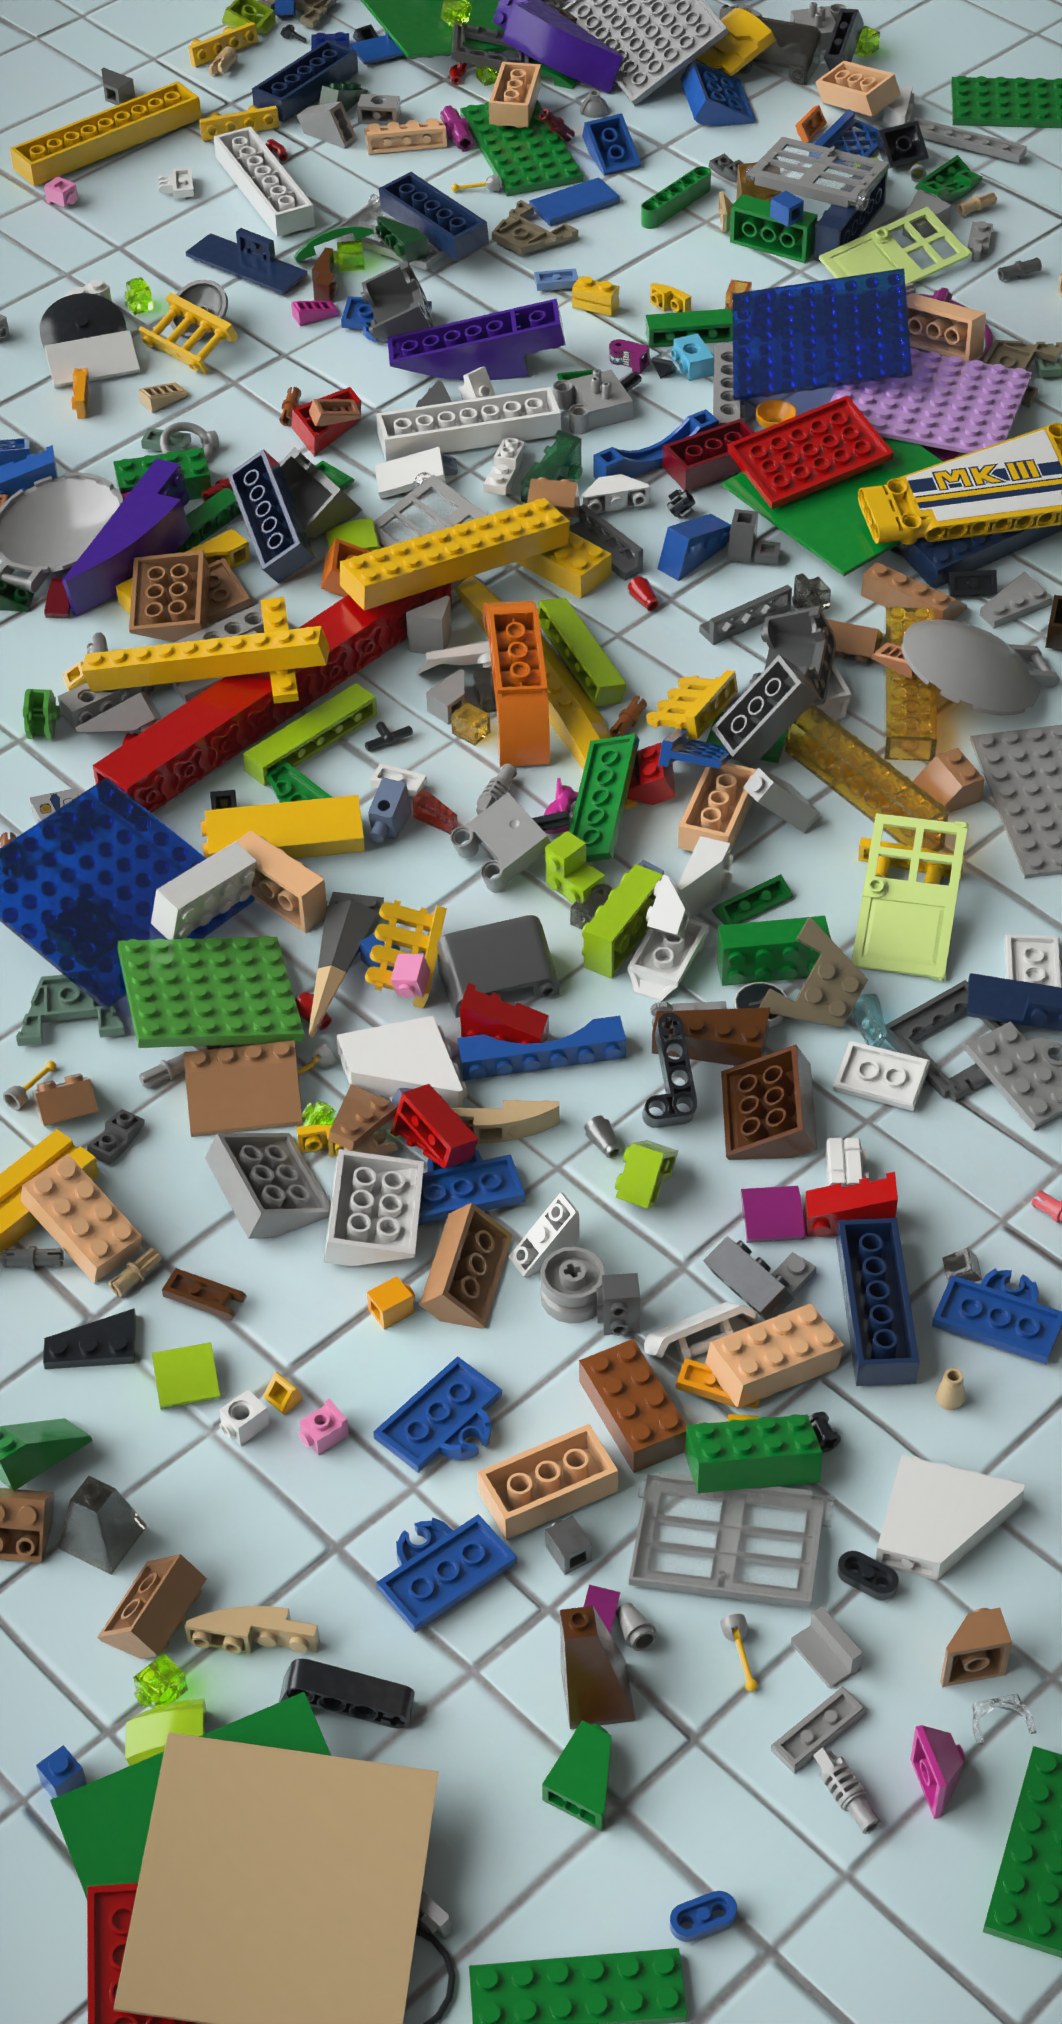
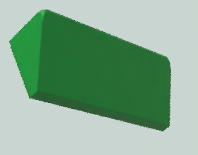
M956 155L921 179L915 186V189L921 190L922 184L931 181L941 185L952 182L955 173L966 169L970 171V169Z
M780 874L716 905L712 912L724 925L740 924L794 896Z

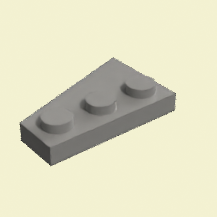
M1023 572L980 608V616L994 629L1052 605L1053 597L1026 572Z

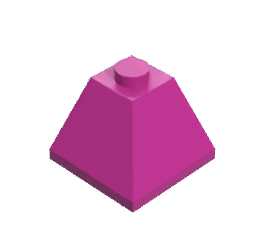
M920 1725L915 1727L910 1760L933 1818L936 1819L941 1817L960 1780L962 1766L966 1762L961 1745L955 1744L951 1733Z

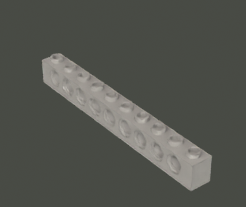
M261 603L174 643L240 636L254 630L257 633H264ZM85 683L58 696L60 713L75 729V727L140 692H147L150 696L172 686L173 683L91 692L88 684Z

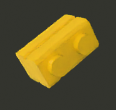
M589 276L579 277L572 287V307L612 317L619 308L620 286L613 285L609 281L600 282L592 280Z

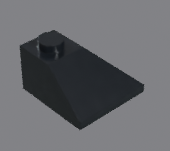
M918 120L879 130L876 142L883 161L889 162V168L929 158Z

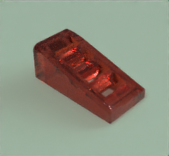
M422 789L412 799L413 817L450 835L458 827L457 814L428 791Z

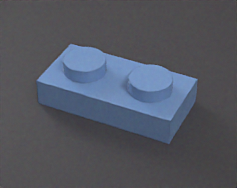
M576 268L534 272L537 291L569 290L578 279Z

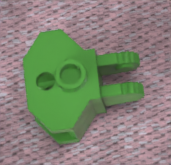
M27 689L25 691L23 718L25 733L28 739H33L35 736H46L47 740H53L55 736L56 721L60 718V706L56 705V697H54L52 690Z

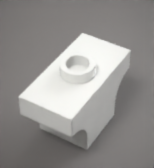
M480 367L463 375L464 384L458 387L463 400L495 396L485 367Z

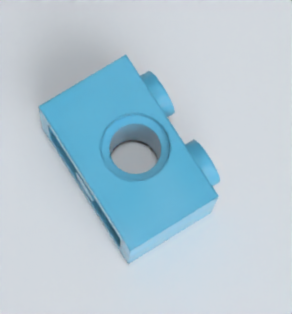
M698 333L674 339V345L671 349L672 359L678 363L681 373H684L689 381L713 376L714 356Z

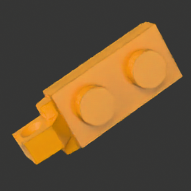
M75 368L73 373L74 396L71 399L72 410H76L78 419H85L87 417L89 371L88 368Z
M687 1358L684 1359L675 1389L735 1406L728 1393L717 1382L712 1374L713 1371L708 1365ZM760 1398L745 1406L757 1409Z

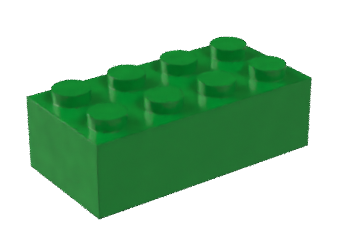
M741 194L731 206L730 243L806 263L814 253L812 250L816 237L814 225L818 215L803 211V219L787 227L770 217L771 202Z
M191 448L185 451L113 461L116 483L121 494L131 492L155 459L180 464L190 500L208 497V495L202 497L201 493L212 487L203 448Z
M814 916L719 925L717 966L722 986L808 978L820 953L796 939L808 918L813 919L831 939L826 917Z
M808 1414L686 1425L685 1457L698 1494L818 1483L821 1481L823 1452Z

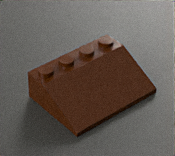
M797 1045L721 1071L725 1148L728 1160L793 1158L818 1149L811 1064Z

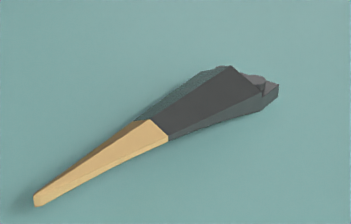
M332 892L329 905L326 907L308 1032L310 1039L314 1037L333 997L359 954V942L369 937L379 924L381 918L379 910L384 903V897Z

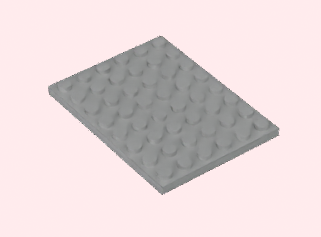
M572 0L562 8L577 18L576 24L624 56L615 82L634 106L729 33L727 27L703 0Z

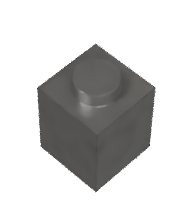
M573 1516L565 1520H558L545 1529L546 1548L564 1575L592 1562V1543Z

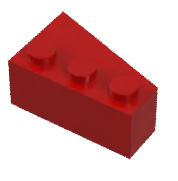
M351 387L319 398L354 400L361 414V400ZM311 401L292 409V429L312 455L315 456L358 423L361 417L360 419L326 426H315L309 414V409L313 402Z
M468 982L460 1004L461 1037L485 1034L498 1040L522 1044L545 1043L549 1035V1015L516 1002L515 1006L499 1000L501 995L492 992V995L489 996L475 990L476 985Z
M430 1084L402 1092L390 1134L395 1137L399 1135L407 1139V1145L421 1148L424 1156L445 1169L472 1159L478 1138Z

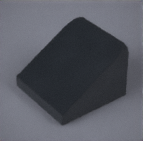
M372 24L355 29L353 38L357 42L378 37Z

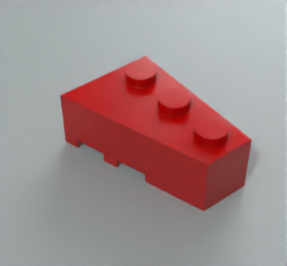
M895 1172L886 1173L885 1179L869 1182L868 1178L859 1179V1184L842 1187L840 1183L807 1190L805 1192L804 1204L806 1236H837L838 1220L896 1218L898 1195Z

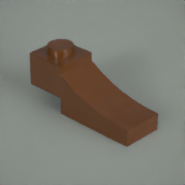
M325 247L312 269L314 301H332L334 296L338 295L339 284L336 283V274H332L334 269L332 248Z

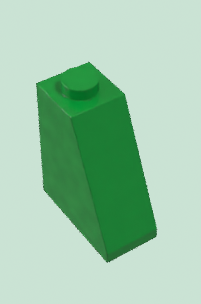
M582 1720L542 1783L543 1801L600 1831L605 1826L611 1760V1735L603 1727L597 1724L591 1725Z

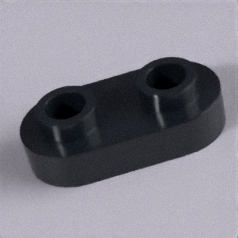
M858 1551L845 1552L839 1558L837 1573L839 1578L846 1584L878 1600H887L896 1594L899 1578L892 1568ZM855 1569L858 1571V1573L854 1574L849 1572L848 1570ZM878 1584H884V1585L886 1586V1588H881V1587H878L877 1585H878Z

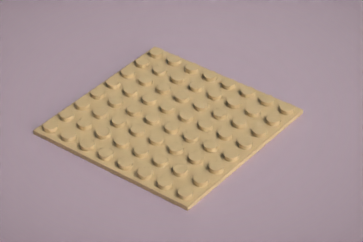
M168 1732L113 2010L202 2024H403L439 1771Z

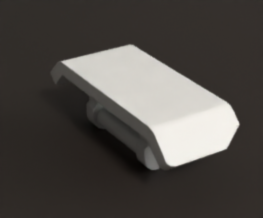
M724 1302L650 1333L645 1340L644 1351L647 1354L662 1358L668 1344L675 1341L682 1362L686 1358L692 1360L693 1357L707 1352L711 1341L734 1333L729 1318L740 1314L747 1318L755 1319L758 1312L747 1306ZM719 1323L721 1333L693 1345H687L686 1336Z

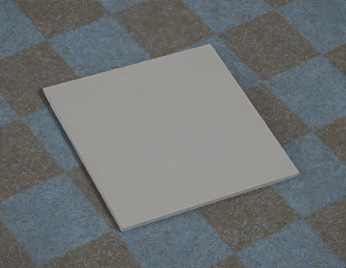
M1062 725L970 736L972 747L1024 879L1062 874Z

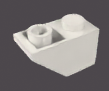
M663 875L661 881L656 883L654 889V896H656L654 905L650 906L647 911V926L652 930L683 939L691 913L674 880Z

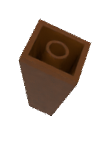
M594 1606L560 1610L561 1675L570 1729L578 1728L582 1720L591 1725H608L635 1721L626 1660Z

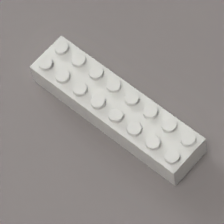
M252 127L214 136L216 158L277 237L286 236L296 231H304L315 226L313 204Z
M551 387L376 414L378 438L386 462L436 447H440L441 453L499 445L503 439L507 438L529 441L531 439L550 438L561 435V412Z

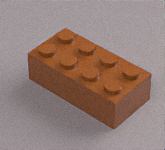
M634 1339L579 1360V1382L633 1473L685 1452L686 1423Z

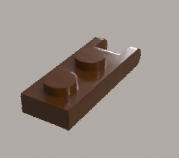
M175 1268L162 1288V1294L165 1298L227 1320H233L236 1315L232 1309L227 1308L231 1301L243 1303L247 1297L240 1290Z

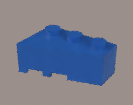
M53 445L46 447V451L39 454H29L26 459L15 463L12 461L0 466V494L8 495L9 499L19 490L26 491L35 486V481L52 476L53 479L58 478Z
M708 514L669 526L657 569L677 581L681 580L727 546L730 539L731 524L713 514Z

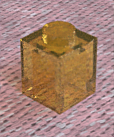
M468 702L455 710L451 715L452 734L474 746L491 733L490 714Z

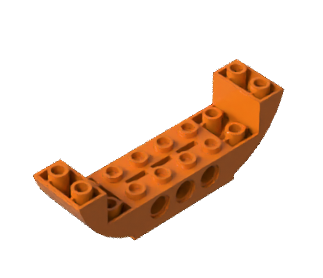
M533 600L484 603L482 614L484 630L488 631L499 727L498 756L500 767H503L504 764H511L514 767L550 765L548 686L539 614L536 604Z

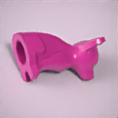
M557 778L556 800L550 803L544 815L568 811L570 814L571 804L576 802L578 792H575L570 786L562 785L561 779ZM570 825L544 832L547 834L566 832L570 830Z

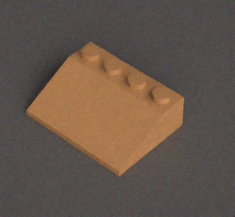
M204 550L134 558L129 632L131 634L176 642L207 627L210 569Z
M295 1040L184 1052L191 1137L303 1125Z

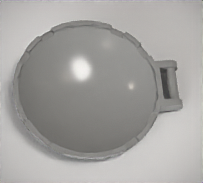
M72 472L65 473V477L53 479L52 476L40 479L34 482L35 486L26 491L21 489L12 495L0 508V560L2 561L0 564V579L15 586L24 587L27 591L36 592L51 572L73 567L124 501L120 491L114 487L112 482L98 475ZM15 570L31 573L28 579L11 574Z
M943 619L923 620L911 625L903 636L902 653L912 671L926 685L932 683L941 689L940 695L959 704L960 700L971 704L975 711L992 715H1017L1024 713L1026 708L1035 705L1040 694V687L1052 688L1060 682V677L1056 672L1051 671L1041 657L1042 652L1037 646L1007 644L992 633L970 624ZM1028 662H1034L1039 671H1034Z

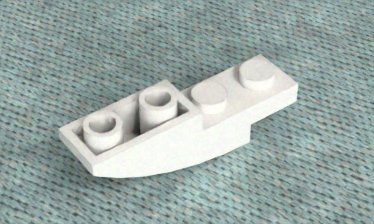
M516 438L503 439L494 455L493 467L483 484V493L499 495L511 493L522 462L525 441H519Z

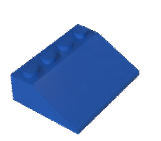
M695 60L687 65L680 77V81L694 120L697 123L709 126L755 123L754 113L740 79Z

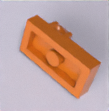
M814 106L795 125L802 142H809L827 124L820 106Z

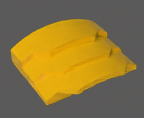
M734 8L720 19L727 27L729 33L695 60L711 68L721 69L722 72L733 76L773 44L776 39L772 31L756 16L744 9Z

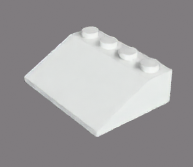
M339 1149L334 1175L324 1262L358 1266L415 1257L424 1161Z

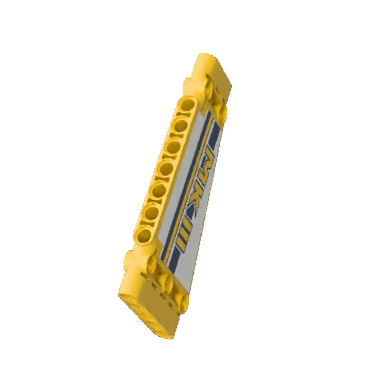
M1052 423L1046 427L908 475L891 479L887 482V485L860 488L858 492L859 505L874 542L880 544L900 541L903 544L911 545L917 542L918 538H925L929 542L1062 525V424Z

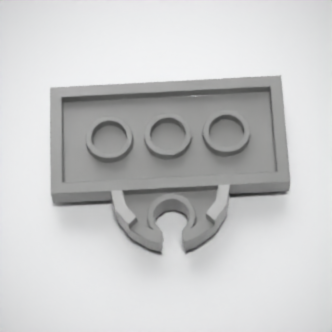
M1010 1021L967 1044L965 1051L1033 1131L1062 1115V1059L1057 1061L1049 1057L1050 1054L1057 1055L1061 1051L1062 1045L1048 1038H1035L1027 1041Z

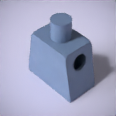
M382 777L368 812L371 825L369 838L372 841L382 843L385 837L396 839L409 819L412 811L406 783Z

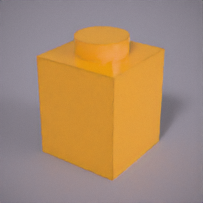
M398 1276L367 1292L368 1310L383 1329L414 1314L413 1300H415V1294L408 1284L404 1285Z

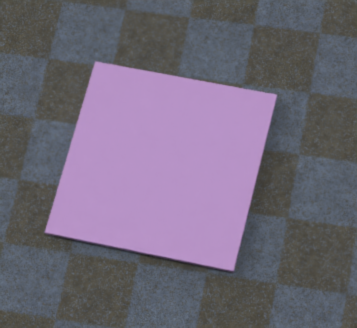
M866 340L860 341L830 402L848 395L883 438L968 454L1007 439L1031 380L1032 372L1022 368L1012 369L1001 364H985L979 360L969 361L958 356L947 357L936 352H920L915 348L904 349L893 344L883 345Z

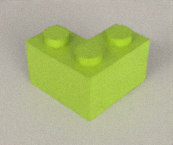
M566 831L545 846L546 884L552 890H556L566 897L569 902L575 903L582 909L586 908V900L590 896L592 897L597 892H599V897L605 894V874L586 862L585 842L569 831Z
M648 1140L634 1142L631 1146H628L623 1156V1162L626 1163L623 1174L620 1173L615 1183V1190H618L616 1198L647 1209L655 1207L663 1179L671 1178L678 1150Z

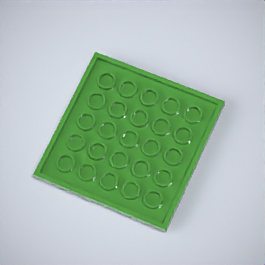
M210 937L208 939L183 938L169 940L130 939L128 941H118V954L138 1048L265 1044L295 1040V1043L304 1042L305 1033L277 937Z

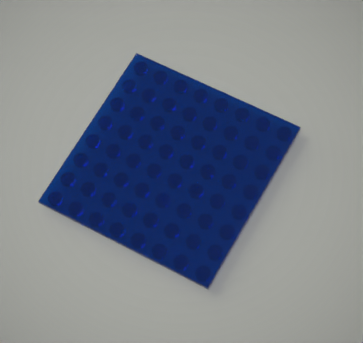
M904 268L732 294L734 401L912 376Z
M106 777L0 848V922L107 1010L127 995L118 954V941H128L130 939L168 940L151 924L156 889L207 858ZM250 894L245 901H239L231 906L226 913H220L213 917L208 924L194 929L186 938L204 939L253 903L255 897Z

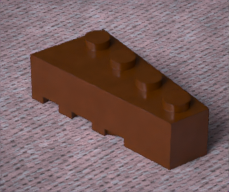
M770 1007L657 1011L652 1030V1054H658L655 1029L659 1018L665 1013H674L681 1018L689 1059L737 1066L764 1055L769 1031ZM665 1026L664 1028H668L669 1031L668 1040H671L673 1030H670L669 1026ZM675 1051L667 1052L668 1056L680 1058V1055Z

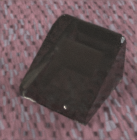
M969 1247L942 1258L947 1282H949L951 1275L972 1282L982 1280L978 1258Z

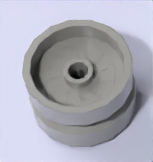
M576 1246L563 1247L552 1252L543 1261L540 1269L541 1302L548 1315L557 1321L569 1324L582 1323L596 1316V1288L602 1287V1275H605L604 1264L598 1255L588 1249Z

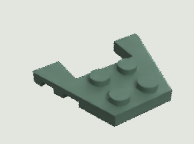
M91 971L41 977L31 1000V1008L28 1014L24 1016L21 1032L18 1031L16 1040L18 1046L43 1044V1022H59L62 1020L87 1019L91 1017H98L100 1038L125 1035L123 1023L119 1020L114 1006L111 1005L96 972Z

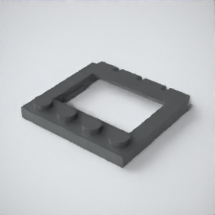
M462 22L454 23L451 59H454L456 62L472 63L480 68L490 67L498 72L502 62L529 64V56L517 50V58L510 59L504 55H492L486 51L470 50L467 47H463L464 38L514 48L502 40L505 32L498 30L490 31L489 28L480 26L471 27V24Z
M966 980L882 1026L880 1033L897 1052L930 1060V1067L925 1080L943 1099L949 1097L954 1102L971 1093V1090L974 1091L991 1080L976 1063L948 1078L938 1068V1065L921 1047L918 1048L914 1042L967 1013L968 982ZM980 1018L992 1031L1007 1023Z

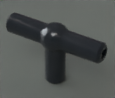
M378 722L376 729L381 737L365 742V748L370 752L385 745H392L395 741L412 735L413 730L411 726H406L390 732L384 722Z

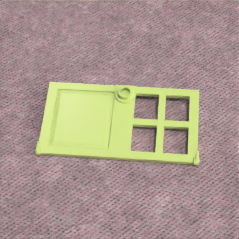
M927 206L819 256V260L847 291H873L870 302L872 303L876 300V294L889 291L891 287L898 288L920 281L972 257V252L962 245ZM925 217L938 232L923 238L910 223ZM904 227L915 239L916 243L902 248L890 233ZM943 238L957 252V254L944 260L930 245ZM921 248L936 263L923 270L908 255Z
M876 813L851 961L857 968L929 977L931 980L938 981L946 980L945 973L966 834L969 829L968 823L958 821L952 823ZM883 826L916 830L913 851L880 847ZM924 831L957 835L954 856L921 852ZM884 856L911 860L908 881L875 876L878 857ZM919 861L952 865L949 886L916 882Z

